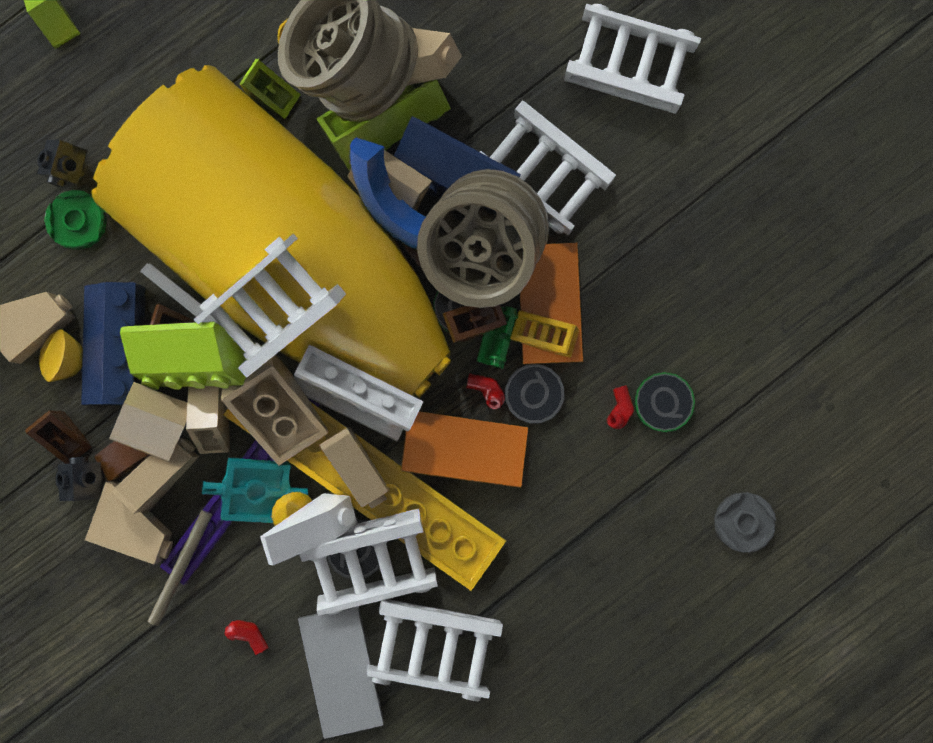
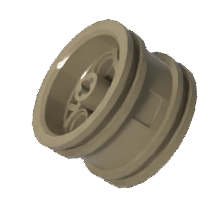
M300 0L284 25L279 40L278 66L282 76L289 84L311 97H319L327 109L335 112L341 118L348 121L361 122L383 113L405 90L416 65L417 39L412 27L391 9L380 6L377 0Z
M490 169L473 171L466 174L449 186L439 202L434 205L422 222L417 242V253L421 268L429 282L441 294L459 304L484 308L508 302L518 295L529 282L536 264L544 251L549 233L547 211L541 198L533 188L515 175L505 171ZM484 206L495 210L496 214L488 213ZM456 209L465 216L458 220L451 210ZM453 241L457 242L461 246L462 250H458L455 247ZM501 255L510 256L513 259V263L504 261Z

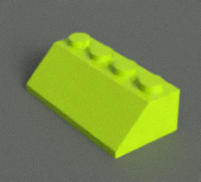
M432 80L407 85L402 94L388 109L372 119L361 122L348 121L330 110L316 119L339 157L350 171V144L354 138L357 137L384 146L386 151L395 142L402 139L412 116L428 123L439 119L444 112L451 108L438 81Z
M215 321L200 322L199 324L195 322L121 327L120 336L130 374L141 380V385L153 390H158L159 387L179 390L182 387L204 389L205 386H216L227 389L229 386L244 385L246 377L238 368L246 360L243 356L245 352L225 329Z

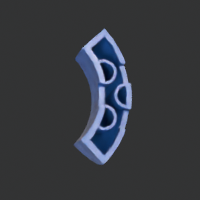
M357 137L354 138L350 144V164L357 191L364 205L377 223L391 236L417 250L418 234L426 217L411 208L403 199L398 200L388 184L391 181L384 162V146Z

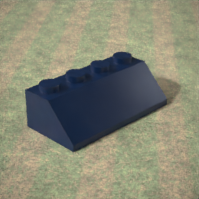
M413 116L394 157L430 179L432 182L426 194L431 197L437 196L440 199L450 185L460 177L473 171L490 169L505 171L519 178L521 175ZM484 206L488 213L496 214L495 210Z
M103 282L84 286L81 405H123L133 382L141 384V380L130 374L120 336L121 327L145 325L146 287L136 282Z

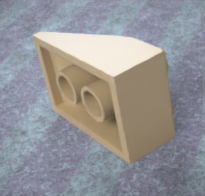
M276 354L245 378L243 386L222 388L221 401L278 466L329 433L292 373Z

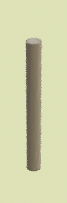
M201 510L148 619L150 624L159 626L212 517L211 513Z

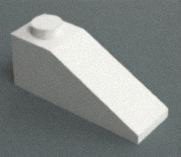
M323 493L260 536L268 564H278L332 541L356 525L357 520L351 498L346 495Z

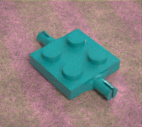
M228 458L226 475L222 483L204 481L202 494L221 496V520L273 523L271 517L272 508L278 499L291 492H302L308 495V489L290 487L289 473L291 465L289 462H284L278 466L275 461Z

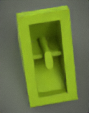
M24 0L28 14L55 49L80 34L60 0Z
M259 59L254 60L240 82V86L251 99L284 119L301 95Z

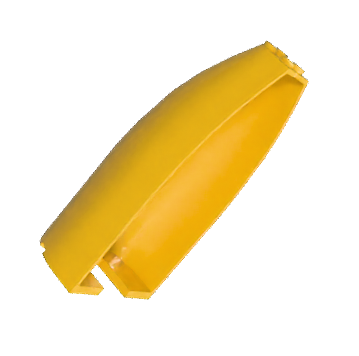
M204 65L202 71L191 68L178 74L175 84L170 88L164 85L159 87L130 115L109 143L108 147L112 150L108 159L98 163L93 177L97 182V188L91 190L94 202L205 300L212 294L219 298L269 255L264 249L279 236L285 241L293 233L298 239L287 250L321 289L325 287L329 291L338 284L344 290L346 295L335 307L279 351L285 356L300 363L308 346L311 345L413 397L416 395L419 398L431 386L427 380L432 374L436 372L440 375L451 363L448 358L451 355L436 313L417 273L397 241L377 223L367 210L362 199L331 167L217 68L210 65ZM277 258L264 268L298 307L302 306L306 310L312 305L310 301L311 296ZM254 277L242 286L276 326L280 324L284 328L290 323L287 320L289 316ZM232 296L220 305L237 325L266 343L268 341L265 338L267 334Z

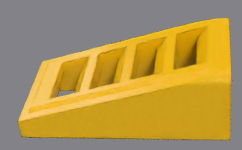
M519 310L518 319L515 321L510 339L571 358L579 329L573 324ZM527 320L532 321L528 337L523 336ZM539 324L543 325L540 338L539 340L535 339V336L538 330ZM551 328H554L555 332L552 338V342L548 343L547 340ZM563 331L567 332L563 346H559Z

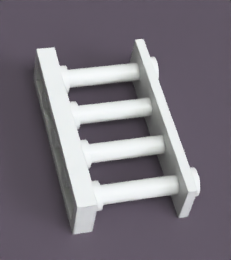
M586 4L582 20L590 22L580 58L576 61L569 60L564 81L676 114L684 98V94L678 92L676 85L686 51L694 53L700 44L701 38L694 36V33L689 30H673L609 11V8L602 4ZM601 26L618 31L608 67L604 70L592 67L590 63ZM630 34L647 39L636 77L632 78L622 76L619 72ZM658 43L675 48L665 83L660 87L649 84L647 80Z
M522 100L514 112L517 125L490 158L501 163L525 132H533L540 138L538 140L539 145L516 171L521 174L520 179L524 181L548 151L552 152L555 150L562 156L563 162L537 194L547 211L549 226L558 234L564 232L569 236L574 225L568 220L595 188L601 187L606 190L613 182L616 174ZM577 168L586 175V181L560 213H558L545 202L572 169L576 170Z
M294 233L285 241L279 236L264 249L269 254L219 298L212 294L199 306L203 312L194 319L199 324L207 316L211 315L245 352L243 356L246 360L238 369L246 378L329 312L346 295L338 284L329 291L325 287L321 289L289 253L287 248L298 239ZM275 258L280 261L311 296L310 301L312 305L306 310L302 306L298 307L264 269ZM253 277L289 316L287 320L290 323L284 328L280 324L276 326L242 288ZM231 296L267 334L265 338L268 341L262 346L258 342L254 344L220 306Z
M311 345L308 346L294 374L295 380L307 398L395 441H398L403 429L406 431L411 429L423 401Z
M419 509L358 523L340 537L300 554L302 562L311 560L315 563L324 594L319 595L317 599L318 616L324 614L335 615L344 609L413 592L424 593L431 588L438 587L435 567L424 569L416 535L423 532ZM401 538L404 539L413 573L395 577L386 543L390 540ZM371 545L375 549L383 580L365 584L356 550ZM337 553L344 554L353 583L352 588L340 591L335 590L326 559L327 556Z
M390 599L381 600L379 614L385 615L384 620L387 623L378 666L368 664L367 677H372L373 682L383 685H389L390 681L461 693L462 698L471 701H480L481 697L489 699L490 691L487 686L480 685L488 640H492V636L501 637L503 624L500 620ZM403 619L415 621L414 625L417 626L408 672L390 669L398 625L402 623ZM433 624L445 626L444 631L447 632L438 677L420 674L428 631L432 629ZM463 630L474 632V637H477L468 683L450 679L458 636L462 634Z

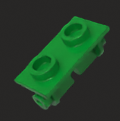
M508 306L501 307L507 324L483 334L476 362L503 369L507 361L506 356L511 340L510 337L515 321L518 319L517 309Z

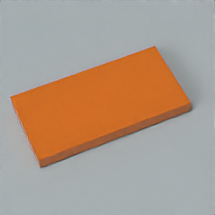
M577 243L546 244L529 282L520 292V311L573 324L578 327L579 334L572 356L569 358L522 343L523 365L583 362ZM527 320L523 336L528 337L532 321ZM539 324L535 336L537 340H539L543 325ZM551 328L547 340L548 343L552 342V338L555 332L554 328ZM563 331L559 346H563L567 332Z
M418 412L411 429L406 431L401 471L520 488L522 485L528 427Z

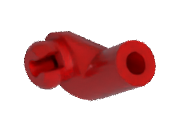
M469 373L466 388L481 391L487 406L491 409H499L505 401V396L497 380Z
M627 385L613 389L617 404L607 417V423L613 429H621L626 426L634 413V406Z
M235 620L225 628L227 639L232 641H248L255 655L268 648L258 626L253 622Z

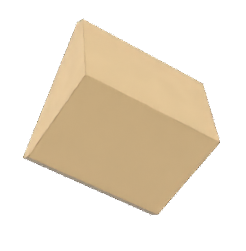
M133 382L109 439L169 462L186 424L187 403Z

